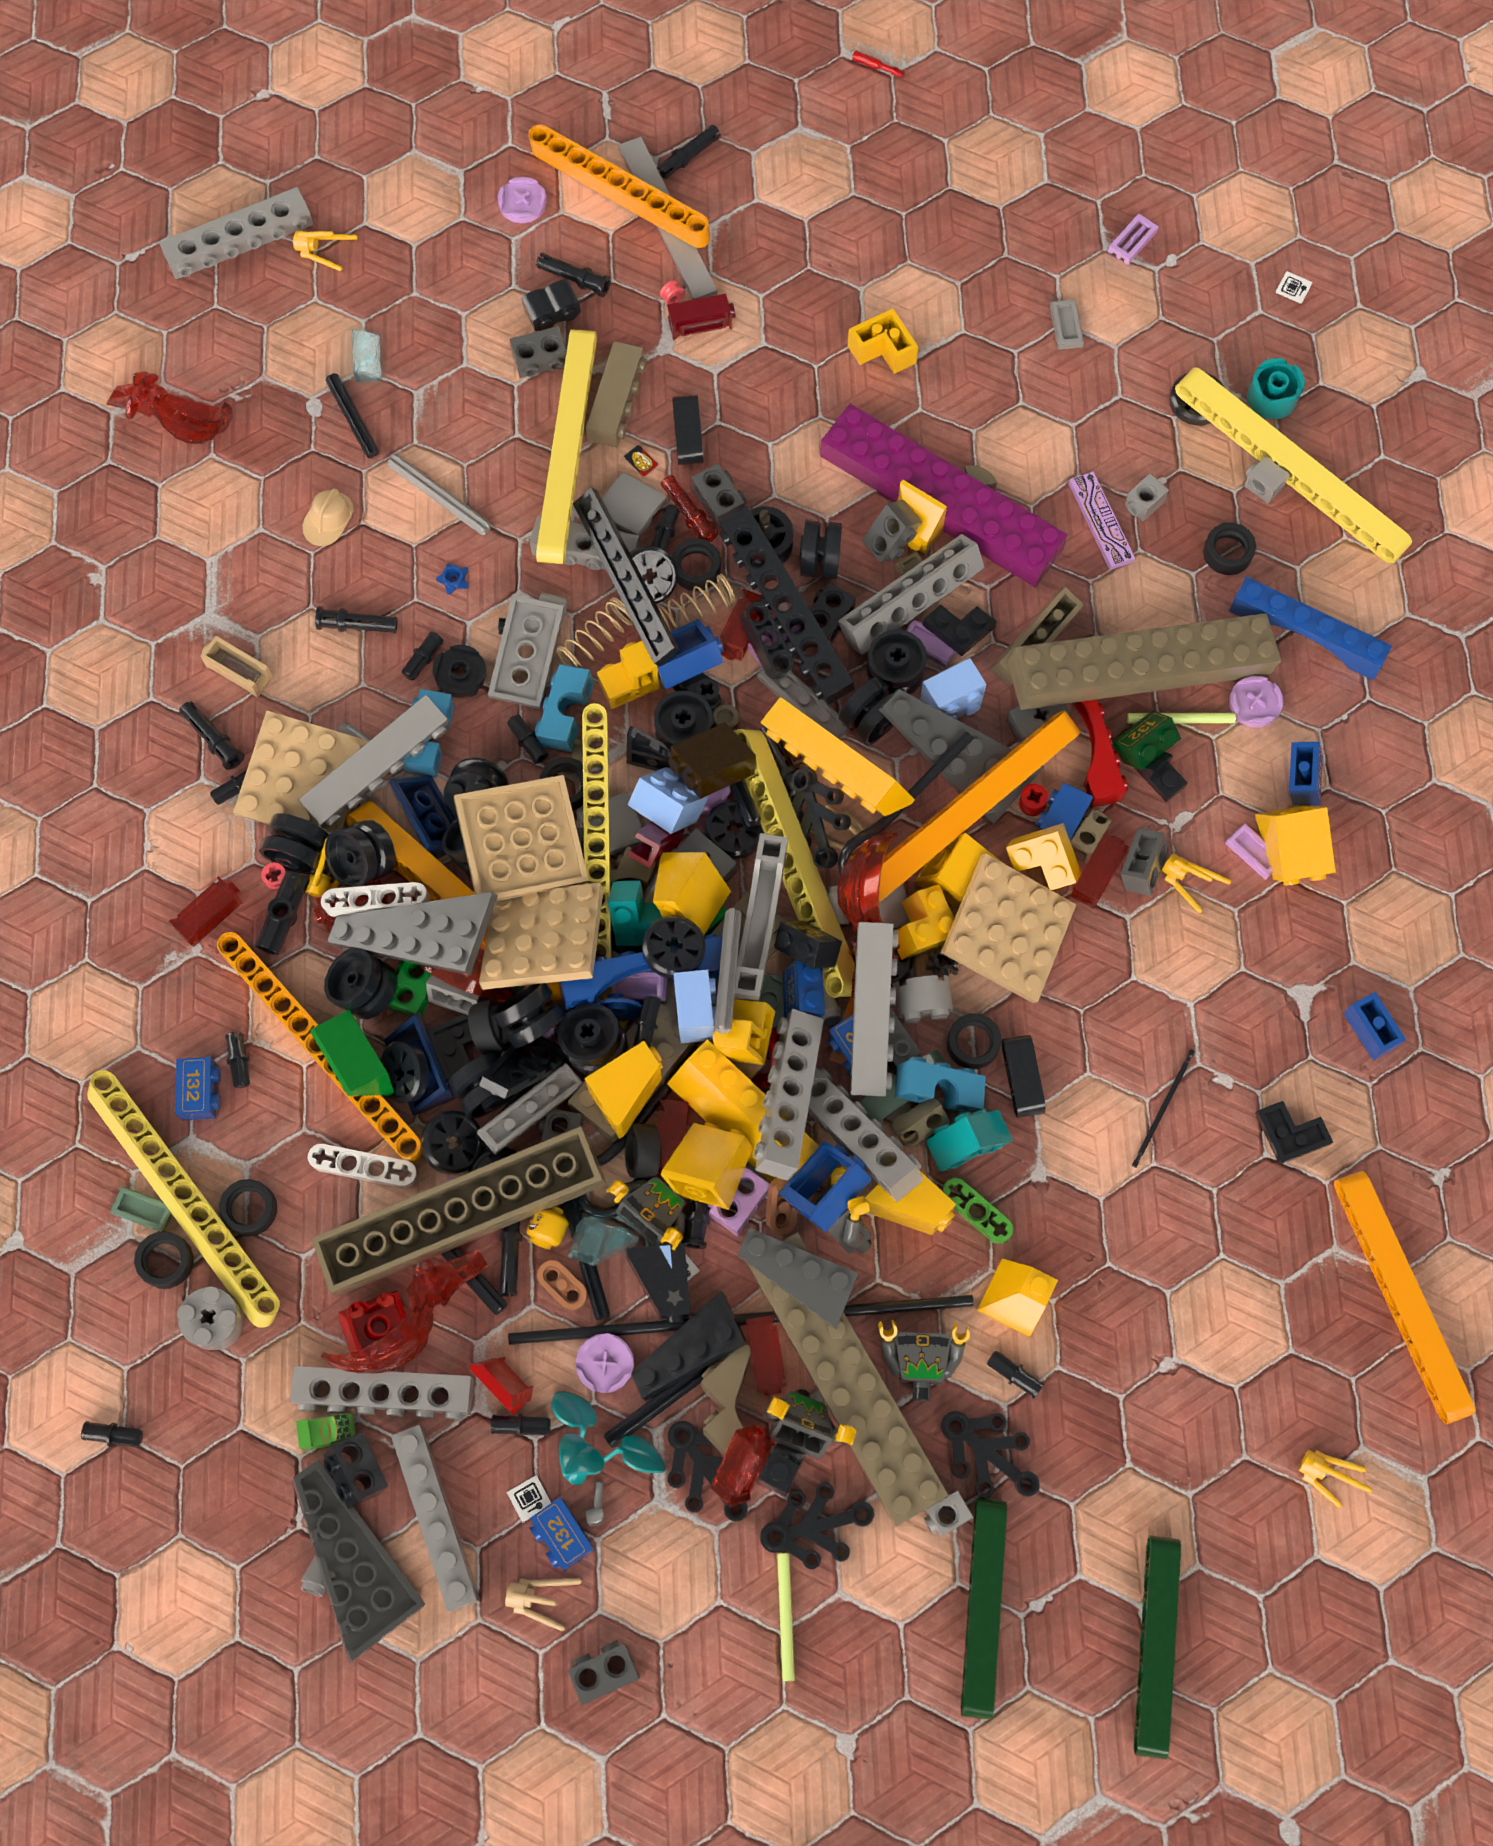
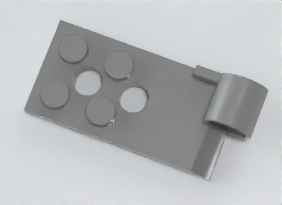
M541 592L539 600L512 594L488 698L541 709L557 638L566 614L568 598ZM522 646H531L534 649L533 655L529 658L521 657L519 650ZM515 672H526L528 675L527 680L524 683H516L513 680Z

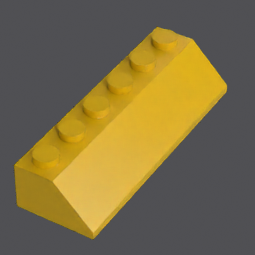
M780 697L760 722L768 729L765 734L777 744L782 740L786 743L784 748L795 757L801 754L805 757L803 762L812 770L816 771L817 768H820L824 771L822 776L831 784L835 785L839 782L843 785L841 790L853 800L858 796L863 800L860 804L872 814L877 810L883 816H887L914 802L915 799L894 778Z
M707 1039L686 1060L667 1085L707 1123H712L724 1131L730 1132L731 1129H735L746 1134L747 1139L753 1146L748 1163L755 1168L757 1159L754 1158V1151L762 1133L758 1132L760 1121L766 1113V1108L763 1107L765 1094ZM805 1132L798 1170L819 1147ZM775 1140L779 1146H782L780 1142ZM759 1172L769 1183L776 1178L775 1176ZM784 1186L780 1187L778 1191L780 1192Z

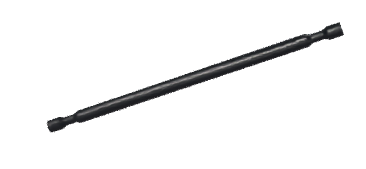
M1190 1049L1186 1061L1183 1062L1138 1151L1136 1159L1131 1165L1134 1168H1137L1141 1156L1144 1154L1189 1065L1190 1059L1195 1053L1192 1049Z

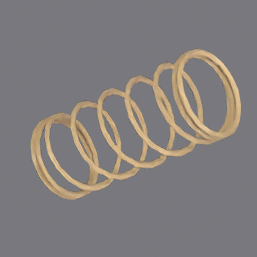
M723 574L717 575L718 586L713 581L707 580L705 584L706 593L700 587L695 586L693 588L694 600L687 593L682 592L680 596L681 606L676 600L670 598L668 600L669 613L663 606L657 605L669 630L668 622L660 608L667 614L674 628L677 629L678 627L672 616L670 601H673L679 607L687 623H690L684 608L683 595H686L691 600L700 618L704 620L696 600V588L703 593L712 611L716 614L717 611L711 602L707 584L709 582L721 594L726 607L729 608V604L731 606L735 605L736 597L727 578Z
M612 597L605 606L607 613L597 611L595 613L596 622L588 620L585 622L586 632L576 630V641L566 639L565 647L558 646L556 648L558 656L566 666L575 667L562 652L573 661L577 668H583L578 659L568 650V641L578 645L583 653L591 661H594L590 652L580 644L577 637L578 632H582L590 637L595 646L604 652L603 646L591 636L587 627L588 623L598 626L602 633L611 642H614L612 635L600 625L597 618L599 613L609 617L614 626L621 633H625L624 628L610 615L607 605L610 604L614 613L627 625L634 624L621 600ZM619 609H621V610L630 618V620L627 619V618L619 611Z

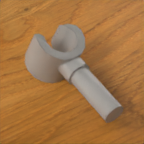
M596 1482L595 1508L586 1510L589 1527L601 1525L604 1522L602 1482Z

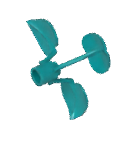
M565 1391L553 1393L551 1407L555 1416L568 1426L580 1428L579 1436L576 1434H566L559 1443V1459L562 1473L570 1483L582 1485L588 1475L600 1473L605 1463L617 1454H622L624 1463L635 1470L645 1473L665 1472V1464L658 1451L649 1441L639 1436H625L621 1441L622 1447L615 1448L603 1457L597 1449L593 1448L590 1443L587 1444L584 1440L586 1426H594L597 1422V1415L591 1404L574 1393Z

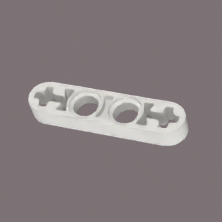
M418 882L333 888L327 890L322 895L321 906L328 915L336 917L345 914L429 902L430 894L424 885ZM419 892L421 896L417 897V901H413L411 897H414L415 893ZM387 893L396 894V898L391 904L382 903V899ZM360 895H367L369 897L368 902L364 906L355 905V901ZM335 898H338L340 902H337L335 907H332L329 903H334Z
M327 1144L314 1145L308 1153L310 1165L320 1172L398 1188H410L418 1180L416 1167L406 1160ZM322 1151H325L329 1158L336 1159V1168H332L334 1166L332 1161L323 1160L319 1164L315 1156L321 1155ZM347 1156H354L357 1159L356 1167L350 1171L344 1170L342 1168L343 1159ZM376 1161L382 1162L385 1166L384 1172L379 1176H372L369 1172L371 1164ZM394 1164L392 1168L398 1172H403L405 1168H408L409 1173L412 1174L411 1177H406L404 1181H401L399 1175L391 1174V1179H387L391 1172L390 1165Z

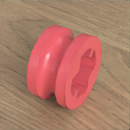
M676 280L666 283L660 291V296L662 299H665L667 305L678 303L685 294V290L679 287V283Z
M269 863L262 869V880L268 888L278 890L286 870L279 863ZM277 871L280 875H278V880L273 882L271 879L272 872Z

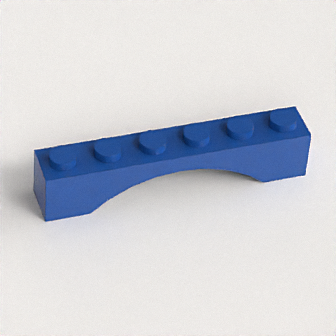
M1247 576L1229 609V612L1240 617L1267 613L1270 625L1294 631L1319 643L1338 657L1350 670L1371 680H1374L1392 647V645Z
M716 934L704 936L706 944L705 954L702 963L696 971L708 970L709 979H718L723 936L717 937ZM677 942L673 946H669L673 953L677 952V948L682 949L677 947ZM627 951L611 959H607V957L595 958L593 978L560 981L559 986L565 1010L574 1009L579 1005L595 1003L615 983L638 973L652 971L646 964L642 952Z

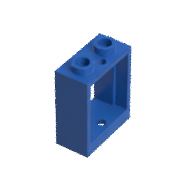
M699 619L671 631L680 651L661 667L657 665L658 677L665 689H668L724 663L721 656L724 648L720 639L714 637L709 626L705 627Z
M823 1141L779 1194L796 1211L827 1232L848 1208V1201L856 1198L872 1178L864 1171L866 1165L855 1155L849 1158L850 1154L839 1144L833 1147L826 1141ZM838 1165L846 1169V1172L816 1206L808 1201Z

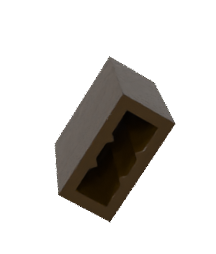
M726 723L671 746L669 759L671 770L678 774L685 782L686 787L690 791L693 790L700 799L755 774V753Z

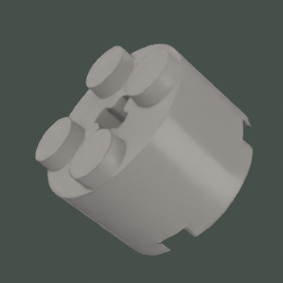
M938 975L906 979V985L903 986L899 985V981L893 983V987H896L895 1003L897 1017L903 1019V1024L919 1023L921 1017L931 1016V1021L944 1020L948 1018L949 1012L953 1011L949 976L944 975L942 981H938Z
M206 1287L194 1291L184 1300L178 1309L177 1317L181 1333L188 1341L206 1350H223L235 1343L240 1337L244 1312L238 1302L225 1291L215 1287ZM211 1314H214L213 1320L215 1322L213 1324L208 1323Z

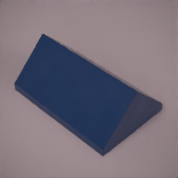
M432 776L391 779L389 784L393 794L423 847L436 859L445 856L446 853L442 850L441 842L445 831L456 817L447 806Z
M415 1014L384 1039L386 1047L394 1041H413L422 1049L426 1056L429 1067L428 1086L419 1100L408 1103L412 1115H418L454 1100L427 1033V1028L420 1014Z

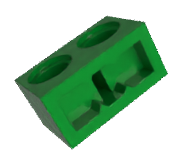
M401 960L396 971L398 974L397 989L388 1007L409 1017L420 1014L422 1018L429 1004L426 982L436 968ZM415 969H424L422 976L418 978L411 977ZM406 993L413 994L409 1002H400L402 995Z

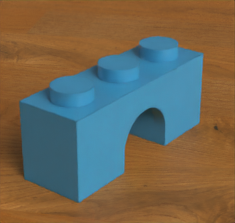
M559 664L557 673H554L551 678L549 697H546L543 703L544 713L542 719L537 722L535 728V735L542 747L573 752V744L578 737L580 728L575 718L565 716L564 712L573 704L588 705L595 684L590 670Z
M420 689L418 698L413 699L412 706L427 695L448 719V725L445 727L449 729L455 706L452 695ZM427 741L425 743L426 748L416 757L410 755L403 761L405 763L403 768L406 773L437 778L443 753L439 743Z
M910 1057L908 1061L898 1064L895 1098L921 1103L934 1098L935 1086L938 1085L945 1095L944 1109L962 1113H973L982 1110L984 1107L986 1076L975 1074L973 1069L961 1068L957 1070L952 1069L951 1065L947 1063L930 1064L926 1063L925 1058Z

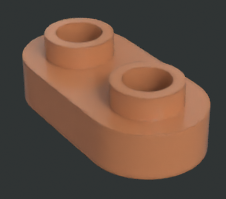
M776 1177L768 1186L766 1223L772 1231L783 1235L789 1233L795 1227L797 1211L778 1193L779 1188L785 1186L790 1179L787 1181ZM782 1213L781 1219L776 1221V1217Z
M549 1260L539 1267L537 1278L540 1285L564 1309L577 1311L586 1304L588 1296L584 1285L560 1262ZM550 1272L558 1273V1278L555 1281L547 1279ZM577 1292L578 1299L573 1302L569 1301V1293Z

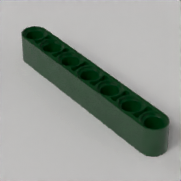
M978 1498L975 1501L961 1717L992 1720L994 1715L1007 1520L1006 1501Z
M1150 1535L1147 1539L1134 1730L1135 1756L1166 1760L1169 1754L1181 1562L1180 1539Z

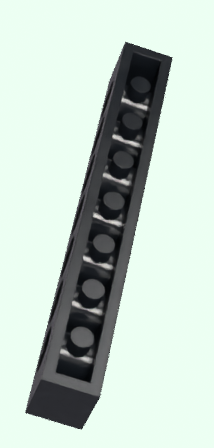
M748 506L720 521L723 531L719 534L727 547L732 545L736 553L732 554L739 568L745 567L748 575L745 576L752 590L757 588L760 592L761 597L758 599L772 612L780 633L784 632L788 640L785 643L791 655L797 654L801 663L798 666L805 678L810 676L814 682L811 688L817 699H824L826 704L829 705L855 690L854 682ZM745 537L752 539L748 545L739 544L740 540ZM757 559L765 560L761 567L752 566V563ZM774 580L778 582L777 587L774 589L765 588L766 583ZM784 602L792 604L791 608L787 611H780L778 609L779 605ZM796 624L805 626L804 630L800 633H793L791 631L792 627ZM810 646L817 647L818 651L814 655L809 656L804 653L806 648ZM823 668H828L832 671L826 678L818 676V672Z

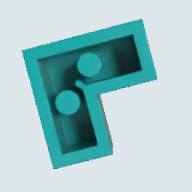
M640 881L613 882L608 898V906L617 946L642 945L646 930L653 922L662 918V915L654 902H644Z
M986 1109L979 1110L972 1115L970 1112H966L955 1117L956 1123L951 1126L946 1124L934 1130L935 1135L926 1140L940 1172L958 1168L976 1156L993 1153L1013 1141L1000 1111L987 1112Z

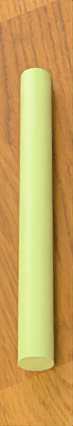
M1128 713L1127 723L1136 724L1149 713ZM1161 713L1172 717L1175 724L1235 723L1236 721L1235 713Z
M789 1553L777 1554L782 1681H795Z

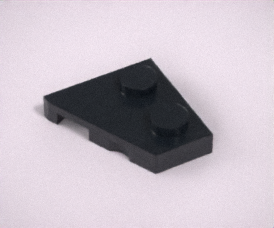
M630 726L627 732L626 763L653 771H658L665 767L670 768L671 747Z

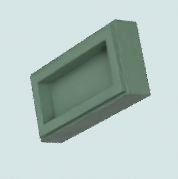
M121 1186L109 1212L158 1232H165L172 1218V1213L163 1201Z

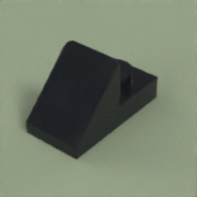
M1164 752L1142 770L1134 768L1165 802L1169 801L1188 784L1170 764L1173 755L1168 752Z

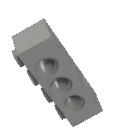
M537 516L530 540L532 555L536 557L542 516ZM571 522L564 564H579L592 570H606L584 525ZM619 532L629 553L640 547L639 535ZM582 546H589L586 550L579 549Z

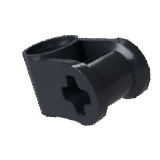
M703 672L672 686L675 692L691 691L701 695L709 703L712 711L721 704L718 683Z

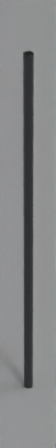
M973 1295L853 1304L846 1305L843 1312L846 1317L972 1307L974 1306ZM773 1311L734 1314L739 1326L779 1323ZM684 1318L683 1323L667 1324V1320L515 1332L508 1333L509 1345L586 1339L596 1334L605 1333L622 1336L677 1331L690 1318Z

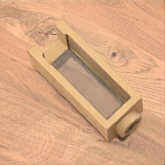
M215 636L211 642H208L202 650L200 657L208 669L214 670L249 691L257 698L273 679L267 665L218 636Z

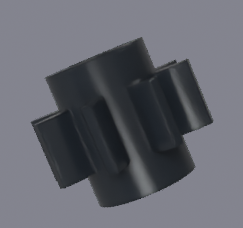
M941 945L938 947L936 954L933 952L928 953V959L933 962H929L926 965V970H932L934 975H938L941 978L944 975L949 976L951 973L953 975L958 974L959 969L954 965L959 963L942 954ZM943 960L948 962V964H945L943 967L938 965L939 963H942Z

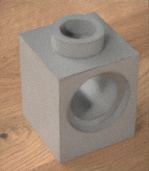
M1265 456L1259 463L1254 462L1246 472L1248 478L1244 487L1269 504L1284 488L1290 474Z
M1149 474L1128 493L1125 506L1131 515L1138 517L1144 522L1165 503L1169 489ZM1141 498H1147L1149 501H1144Z
M956 1491L925 1510L927 1516L923 1519L932 1534L937 1532L939 1537H942L972 1519L973 1516L959 1492ZM948 1507L953 1511L954 1520L951 1524H944L939 1520L938 1512L940 1508Z

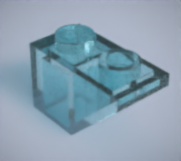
M584 1217L577 1224L567 1256L596 1266L625 1252L626 1248L633 1247L637 1243L638 1237L632 1235L631 1231L626 1228L608 1226L600 1218Z

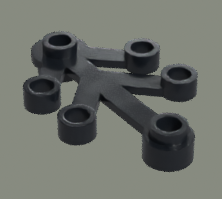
M803 767L792 776V785L796 790L792 806L801 824L800 827L809 848L811 846L809 833L813 826L818 848L813 854L815 866L820 869H830L838 862V854L829 845L822 819L831 823L836 830H848L851 825V819L849 815L837 814L817 802L815 793L825 797L828 804L839 805L844 799L843 791L839 788H829L818 782L815 771L809 767ZM804 801H806L807 804L805 814L801 809Z
M949 1412L942 1419L941 1430L943 1435L952 1441L954 1457L952 1474L956 1478L963 1479L970 1473V1465L965 1461V1441L974 1449L978 1479L975 1491L979 1497L988 1498L994 1492V1486L989 1477L988 1461L1015 1482V1489L1020 1495L1029 1497L1037 1493L1040 1487L1039 1478L1029 1471L1022 1473L995 1451L1012 1448L1017 1451H1024L1030 1445V1438L1026 1433L1018 1432L1014 1436L980 1439L972 1431L988 1428L994 1432L1002 1431L1006 1426L1004 1415L994 1413L990 1417L968 1419L962 1412ZM994 1417H999L1002 1420L1000 1428L992 1425ZM951 1422H959L961 1430L953 1432L950 1428ZM1017 1436L1025 1438L1026 1444L1024 1447L1016 1445L1015 1439ZM957 1464L965 1465L966 1473L964 1475H959L956 1472ZM1023 1479L1031 1481L1032 1487L1030 1490L1022 1488L1021 1481ZM982 1483H986L990 1487V1492L986 1495L982 1494L979 1490V1486Z
M687 1421L674 1423L668 1431L669 1444L674 1448L672 1470L667 1477L669 1485L675 1489L681 1488L684 1485L685 1475L682 1471L687 1452L694 1462L690 1493L685 1500L687 1510L691 1513H697L702 1509L703 1500L701 1493L705 1477L725 1504V1516L733 1522L743 1520L748 1513L746 1501L741 1497H734L714 1469L734 1471L739 1476H745L751 1469L749 1460L745 1457L727 1460L724 1457L703 1455L696 1444L714 1446L704 1433L696 1432L695 1427ZM680 1431L688 1433V1439L685 1442H680L677 1439V1434ZM739 1461L746 1462L748 1465L747 1470L739 1472L736 1469V1464ZM675 1473L682 1476V1481L678 1485L671 1482V1476ZM691 1498L699 1499L700 1505L697 1509L689 1507L688 1502ZM733 1504L741 1506L742 1511L739 1515H733L730 1512V1507Z
M822 1483L817 1487L816 1497L801 1524L788 1527L796 1510L802 1508L805 1504V1495L801 1491L794 1490L788 1495V1503L778 1521L770 1522L763 1527L760 1533V1541L764 1549L771 1553H779L785 1550L801 1560L807 1569H816L820 1565V1555L816 1551L805 1550L791 1539L805 1537L831 1553L836 1561L843 1562L850 1555L849 1547L844 1543L835 1542L821 1532L852 1523L859 1527H865L873 1521L874 1509L869 1503L861 1501L854 1504L851 1511L817 1520L826 1502L830 1501L834 1496L833 1486L829 1483ZM824 1486L831 1490V1495L828 1498H823L820 1495L819 1491ZM794 1494H799L802 1497V1503L798 1506L791 1503V1496ZM858 1509H865L868 1515L865 1520L857 1518L856 1512ZM778 1532L781 1535V1540L778 1543H772L769 1540L770 1533ZM842 1546L846 1549V1556L844 1558H838L835 1555L837 1547ZM814 1554L817 1557V1564L814 1566L808 1565L806 1563L807 1555Z

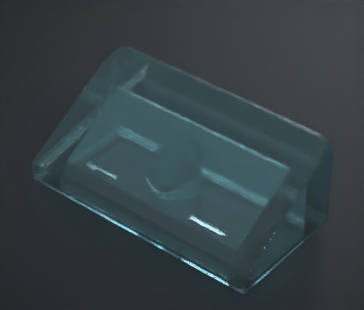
M352 329L353 373L356 382L382 381L380 335Z

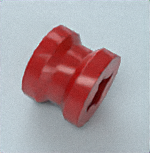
M1029 784L1026 786L1019 800L1021 811L1027 816L1040 815L1045 810L1048 801L1047 790L1040 784Z

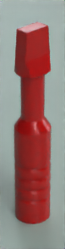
M855 50L852 60L876 70L882 69L891 73V75L901 78L905 71L895 66L886 65L881 60Z

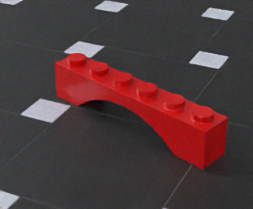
M1097 699L1072 703L1082 716L1091 741V763L1083 784L1085 792L1093 796L1090 807L1092 809L1121 802L1126 791H1128V783L1126 777L1120 774V758L1117 751H1113L1111 746L1112 733L1109 727H1105L1103 721L1105 716L1104 708L1101 703L1097 702Z

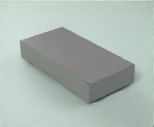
M1076 300L1051 302L1050 312L1058 350L1083 347L1084 341Z

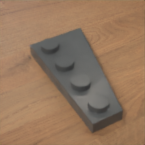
M751 1228L748 1229L738 1253L739 1258L767 1279H770L834 1329L837 1328L859 1273Z

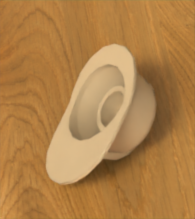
M335 488L318 493L314 497L312 506L302 525L303 534L307 541L317 546H327L336 542L342 535L354 512L353 503L350 498L343 493H339Z

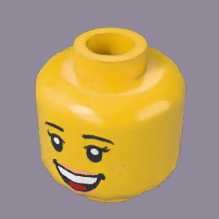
M554 1206L533 1215L526 1229V1233L531 1237L529 1241L548 1250L552 1246L560 1245L569 1225L568 1220L562 1216L564 1211Z

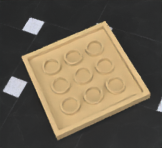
M266 711L233 813L268 825L274 814L284 813L303 818L321 827L301 804L299 799L369 741ZM348 807L340 813L342 818L333 826L329 827L326 825L322 829L331 834L336 830L344 828L347 822L346 815L350 813L351 809Z
M564 775L454 795L475 894L494 892L498 895L496 901L565 886L582 885L589 881Z
M986 853L982 854L941 953L1022 998L1036 1003L1039 1001L1076 904Z
M601 883L565 886L541 893L536 892L521 897L496 901L489 920L479 980L482 989L593 978L603 898Z

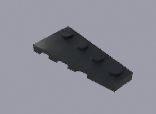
M540 1036L519 1048H514L511 1045L483 1075L479 1086L495 1096L506 1099L552 1074L564 1063L569 1065L571 1062L559 1044Z
M720 1291L632 1371L633 1379L642 1399L645 1401L649 1400L748 1344L726 1295Z

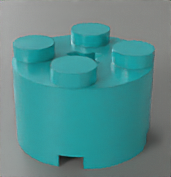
M1271 358L1262 362L1254 372L1247 390L1248 404L1263 419H1280L1291 414L1302 394L1305 385L1304 375L1298 366L1286 363L1287 360Z

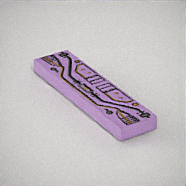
M1094 472L1070 479L1069 486L1109 570L1133 563L1135 557Z

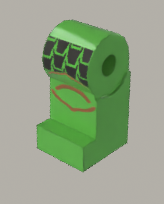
M353 1414L296 1421L299 1448L304 1451L331 1446L356 1435Z

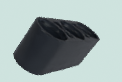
M698 395L672 397L678 465L704 463Z
M753 602L742 612L740 616L741 626L765 673L772 679H780L792 669L793 657L769 609L761 602ZM749 612L757 613L760 622L753 621L750 618ZM763 635L771 639L772 646H767L762 642L761 638ZM774 659H778L783 663L784 670H779L775 667Z
M1031 1035L1002 1039L1003 1058L1016 1118L1045 1114V1099Z

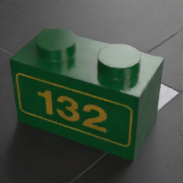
M1151 711L1115 739L1113 744L1122 763L1142 770L1181 740V737L1172 717Z

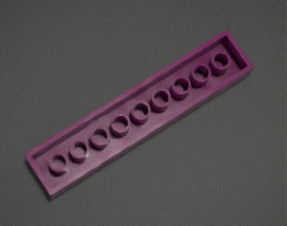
M851 403L821 440L820 456L894 502L898 501L900 483L902 480H905L946 505L943 532L953 538L961 534L978 544L981 555L1035 588L1064 549L1068 534Z

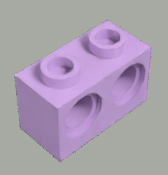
M746 1167L740 1183L750 1182L753 1184L754 1190L749 1194H743L737 1188L731 1204L738 1210L736 1215L725 1217L721 1213L722 1208L708 1205L711 1208L709 1211L710 1218L737 1237L767 1196L769 1183Z

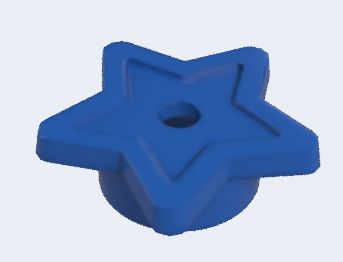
M447 563L442 575L436 577V581L445 585L448 595L457 588L467 589L468 584L465 577L468 573V568H459Z

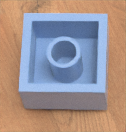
M971 658L923 681L920 700L957 720V718L965 714L967 716L972 715L981 708L986 683Z
M665 767L639 778L628 806L672 834L698 821L709 795L700 799L693 790L690 791L686 787L685 782L678 774H675L671 768Z
M708 970L673 973L681 1044L701 1042L707 1039L709 1041L713 1040L716 1006H712V1004L717 1003L715 978L709 979Z

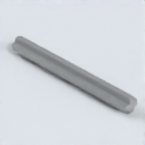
M393 454L388 460L389 467L479 534L486 535L490 531L491 523L398 454Z
M730 908L726 911L724 917L714 1026L715 1031L721 1034H726L732 1029L741 926V912L735 910V908Z

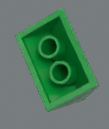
M350 1010L327 1020L310 1031L348 1096L392 1095L394 1090L388 1073Z

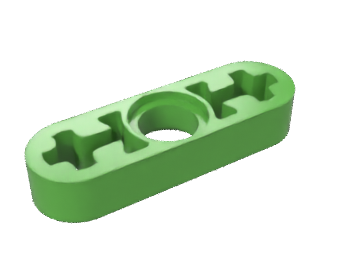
M953 1178L945 1183L942 1191L956 1203L954 1210L995 1244H1003L1010 1239L1013 1233V1225L1008 1218L963 1180ZM950 1186L954 1189L959 1186L961 1188L960 1195L967 1199L968 1195L973 1197L967 1202L964 1209L960 1207L963 1203L961 1198L958 1196L951 1198L949 1196L951 1192ZM978 1203L985 1208V1216L983 1218L975 1219L970 1215L969 1207L972 1204ZM990 1214H993L995 1217L992 1218L991 1222L996 1226L1005 1225L1004 1232L1007 1235L1000 1234L995 1236L993 1234L995 1228L990 1223H988L986 1228L981 1224L988 1220Z

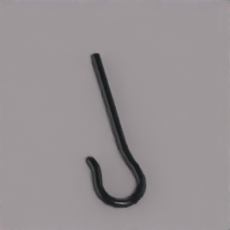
M965 732L907 792L916 799L974 740L973 736L969 732ZM907 807L883 816L869 828L859 832L847 841L838 859V872L844 883L848 878L854 877L849 870V860L854 850L887 828Z
M697 1045L692 1048L640 1111L632 1124H645L671 1093L672 1089L667 1083L699 1048ZM626 1134L622 1138H618L607 1150L597 1156L600 1167L607 1164L625 1148ZM635 1178V1179L632 1180V1181L641 1180V1179H644V1180L649 1181V1180L652 1179V1178ZM586 1194L576 1197L582 1211L597 1219H610L618 1216L615 1212L623 1200L621 1199L614 1206L600 1208L591 1204Z

